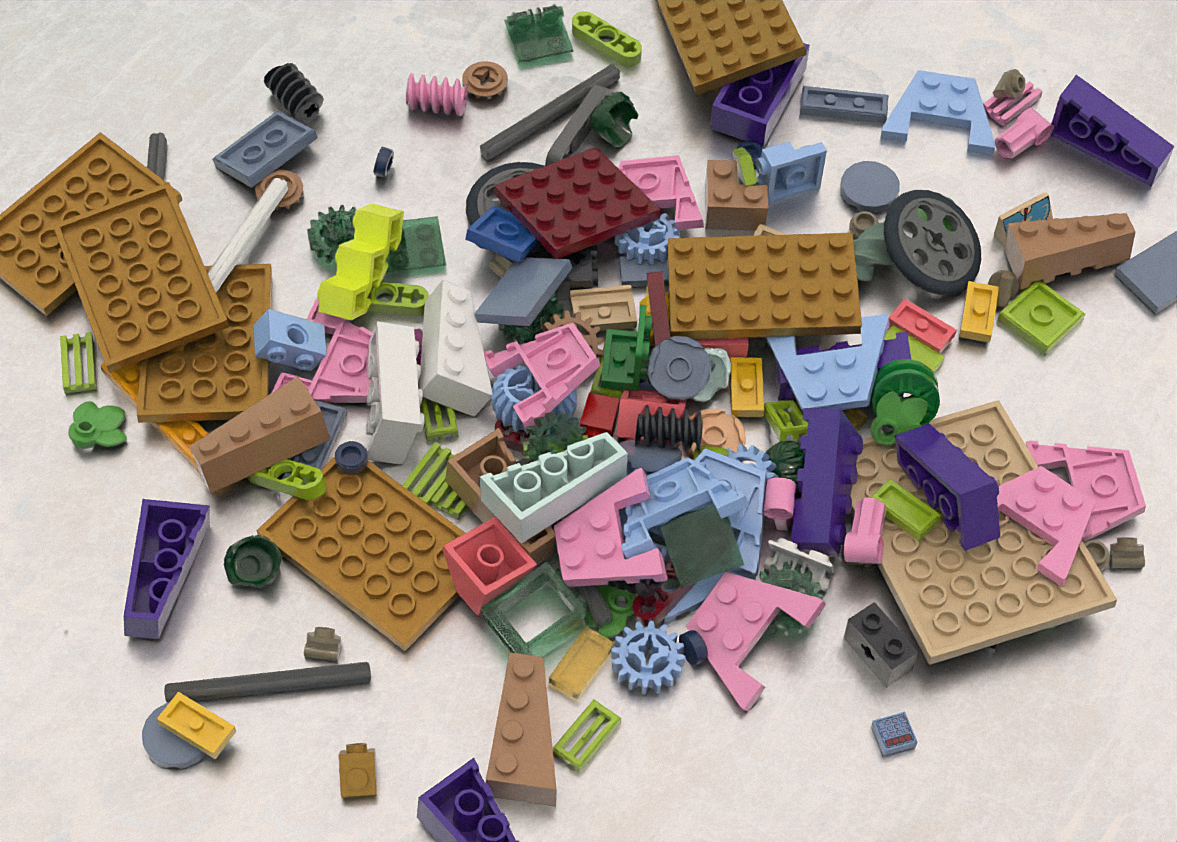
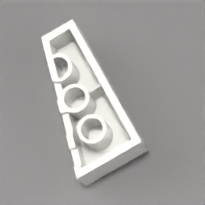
M442 280L425 301L419 389H422V397L475 417L491 399L493 393L477 320L474 315L475 311L471 293L467 289Z
M377 321L369 340L368 379H371L367 393V405L371 406L369 420L366 422V435H372L369 446L366 447L368 460L403 465L417 432L421 433L423 430L424 414L420 413L423 392L422 389H418L421 366L416 364L419 342L415 341L414 327Z

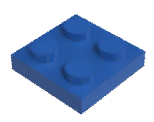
M494 205L467 229L465 240L475 243L479 248L489 249L503 255L508 260L521 262L540 243L511 212Z

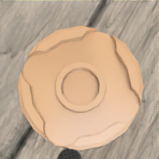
M720 409L699 411L704 421L701 439L702 446L730 448L735 453L739 444L745 447V429L738 418L734 415L731 417L725 414L726 411ZM694 413V414L690 417V420L693 419V417L695 416L696 413ZM693 443L690 451H685L690 459H693L696 443Z

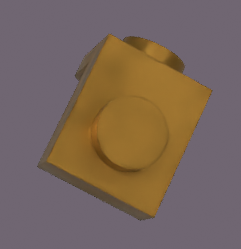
M367 743L347 744L346 750H341L338 754L341 797L376 795L375 748L367 749Z

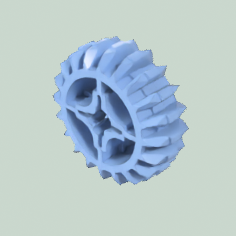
M518 364L514 370L506 368L504 374H499L492 387L493 395L491 396L492 411H495L496 419L502 420L504 426L512 425L514 432L521 429L525 430L526 435L530 431L537 432L538 435L545 430L553 433L554 428L563 429L564 424L571 421L577 407L576 389L537 425L527 431L512 406L540 391L541 388L527 366L522 367Z

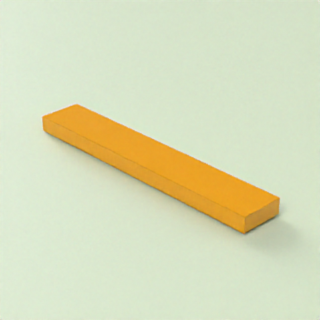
M140 362L109 373L105 363L100 365L102 372L137 408ZM197 421L151 422L199 473L190 446L208 435Z

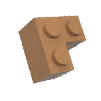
M707 160L705 229L756 231L759 224L766 226L768 185L752 184L746 186L745 184H738L737 161Z

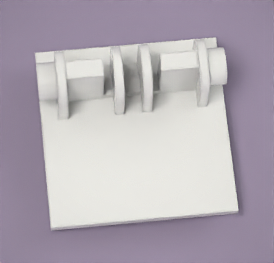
M779 538L778 542L768 541L771 551L775 553L774 558L768 556L764 564V568L769 570V574L785 579L790 564L793 562L787 581L791 582L797 566L800 564L803 567L799 574L797 585H801L807 568H810L803 586L818 593L820 590L827 591L831 580L825 578L826 574L834 575L835 573L833 564L830 563L828 556L814 550H810L809 555L799 551L797 544L783 538Z

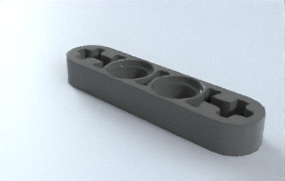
M598 84L592 87L551 146L545 160V166L575 154L592 129L590 122L593 112L606 96L611 95L610 89Z

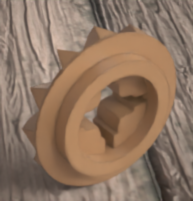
M489 61L477 62L470 65L464 71L462 85L465 87L468 82V95L474 94L477 100L482 96H486L490 100L492 95L501 96L502 90L507 89L508 75L499 64ZM489 76L490 82H487L485 85H481V82H483Z
M275 170L255 186L256 197L259 200L274 178L287 182L288 191L276 206V212L279 207H286L289 210L291 204H299L300 196L304 194L303 183L299 176L287 170Z

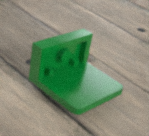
M640 305L638 332L615 329L606 330L601 388L639 391L640 379H646L652 316H646L647 305Z

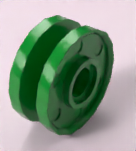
M901 359L884 365L877 372L872 390L873 412L876 416L877 403L881 397L891 391H895L901 401L913 397L927 401L926 414L919 423L922 426L928 424L936 416L940 406L938 381L932 369L920 361ZM903 393H909V394H911V395L908 396V397H901V396H900V395L903 394ZM885 424L888 428L893 429L891 425Z

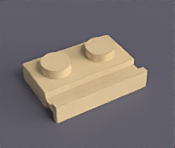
M631 285L570 290L573 316L579 311L581 312V320L585 321L591 317V328L599 326L600 331L637 328V316Z

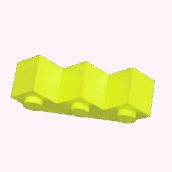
M373 203L357 209L353 218V227L355 228L354 239L339 245L335 255V262L337 264L336 275L322 281L318 288V312L347 320H353L367 312L371 304V300L367 297L373 286L379 287L389 267L385 260L390 250L396 251L401 242L404 211Z

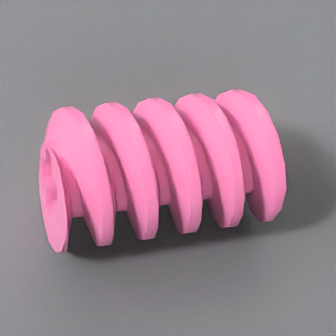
M410 73L406 88V105L409 103L412 111H416L421 104L423 112H428L432 105L433 111L436 114L440 113L442 107H444L446 115H451L454 108L457 116L464 114L467 104L468 82L464 88H461L460 80L456 79L452 87L449 85L448 78L445 77L442 84L438 85L437 77L433 76L430 84H427L425 75H421L419 82H415L414 74Z

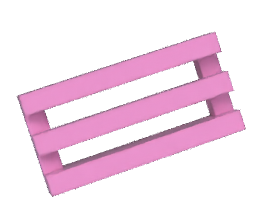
M1029 81L1019 98L1003 96V98L998 99L993 96L983 103L986 114L1003 127L1040 99L1043 91L1039 88L1034 90V84ZM1025 94L1028 95L1021 102H1019L1017 105H1015L1013 108L1007 111L1004 115H999L1005 109L1010 108L1012 105H1014L1015 102L1022 96H1024Z

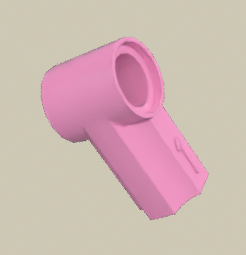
M1028 108L1022 112L1013 126L995 138L998 154L1004 159H1013L1033 143L1036 146L1043 144L1051 135L1054 126L1033 108Z
M770 478L767 480L763 514L769 518V522L773 523L777 530L788 531L793 525L796 484L794 481L786 478Z
M866 497L861 501H857L852 530L847 532L845 537L844 558L846 562L881 563L884 546L882 531L886 514L885 503L878 501L876 498Z

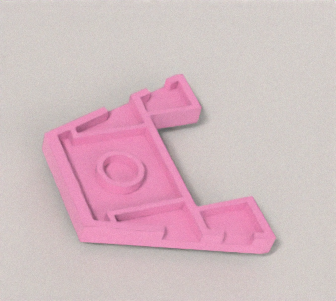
M679 155L620 162L618 168L659 208L676 207L675 225L677 230L704 228L701 213Z
M316 299L307 320L324 324L325 333L331 334L333 337L326 350V356L322 359L313 380L299 378L315 402L367 403V393L371 379H368V349L372 332L362 326L358 328L347 321V319L318 312L319 300ZM281 372L272 393L297 376Z
M574 323L535 335L536 340L519 345L517 341L507 344V350L495 354L492 350L484 352L486 365L494 378L498 377L499 374H503L506 368L511 369L524 362L541 388L540 391L512 406L527 431L537 425L600 366L596 355Z
M1026 441V447L1038 467L1042 466L1045 469L1066 467L1071 486L1095 500L1091 517L1082 538L1083 543L1145 512L1146 504L1129 450L1087 446V449L1068 448L1067 444L1061 443L1048 446L1039 445L1038 441Z
M1040 466L999 486V495H997L998 513L1000 511L1054 546L1039 562L1037 571L1063 587L1091 517L1095 500Z
M642 468L636 469L554 525L562 579L568 587L608 585L609 581L625 580L627 583H639L640 579H653L655 582L667 580L663 555L658 548L626 559L622 550V544L625 542L619 510L651 498L647 477Z
M725 572L686 627L689 631L695 630L701 635L707 647V659L738 705L748 712L766 687L739 668L743 660L780 610L809 629L826 603L814 596Z

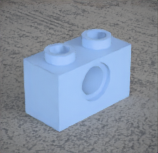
M268 309L253 325L255 357L296 367L300 370L312 371L326 356L324 324Z

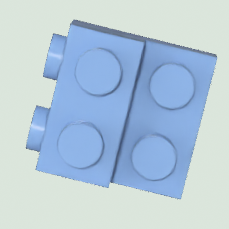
M789 141L762 149L761 157L755 160L759 176L757 177L756 184L753 185H768V204L820 189L827 153L825 146L820 142L813 145H805L800 149L794 150Z

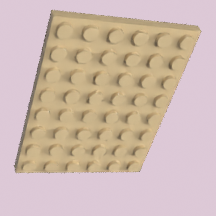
M999 400L938 417L929 422L937 431L943 433L953 445L959 447L969 459L975 461L985 473L994 477L998 486L1038 468L1037 463ZM873 437L863 439V450L861 455H858L856 463L858 471L857 482L852 485L851 515L853 519L857 501L863 500L864 497L869 498L889 479H892L931 507L927 502L923 488L918 490L898 464L896 444L882 445L876 442ZM940 508L935 509V511L942 515L941 522L921 541H918L885 517L882 531L883 557L881 563L877 565L929 665L1116 606L1117 598L1082 540L1065 585L1061 587L1037 571L1039 562L1054 546L1001 511L998 513L1000 538L966 551L959 544V539L961 538L957 530L950 532L944 524L946 517Z

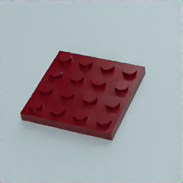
M597 147L494 185V195L555 259L660 219V208Z

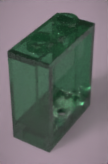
M547 561L481 607L485 622L510 653L543 657L589 624L587 615L589 606L580 593L573 594L562 579L561 570L559 568L553 570ZM548 582L571 612L526 643L503 614Z

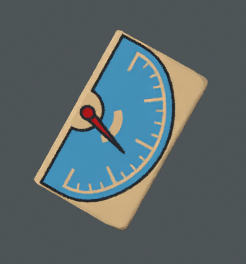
M1047 192L1042 193L999 216L994 236L1004 247L1009 223L1053 219L1049 194Z

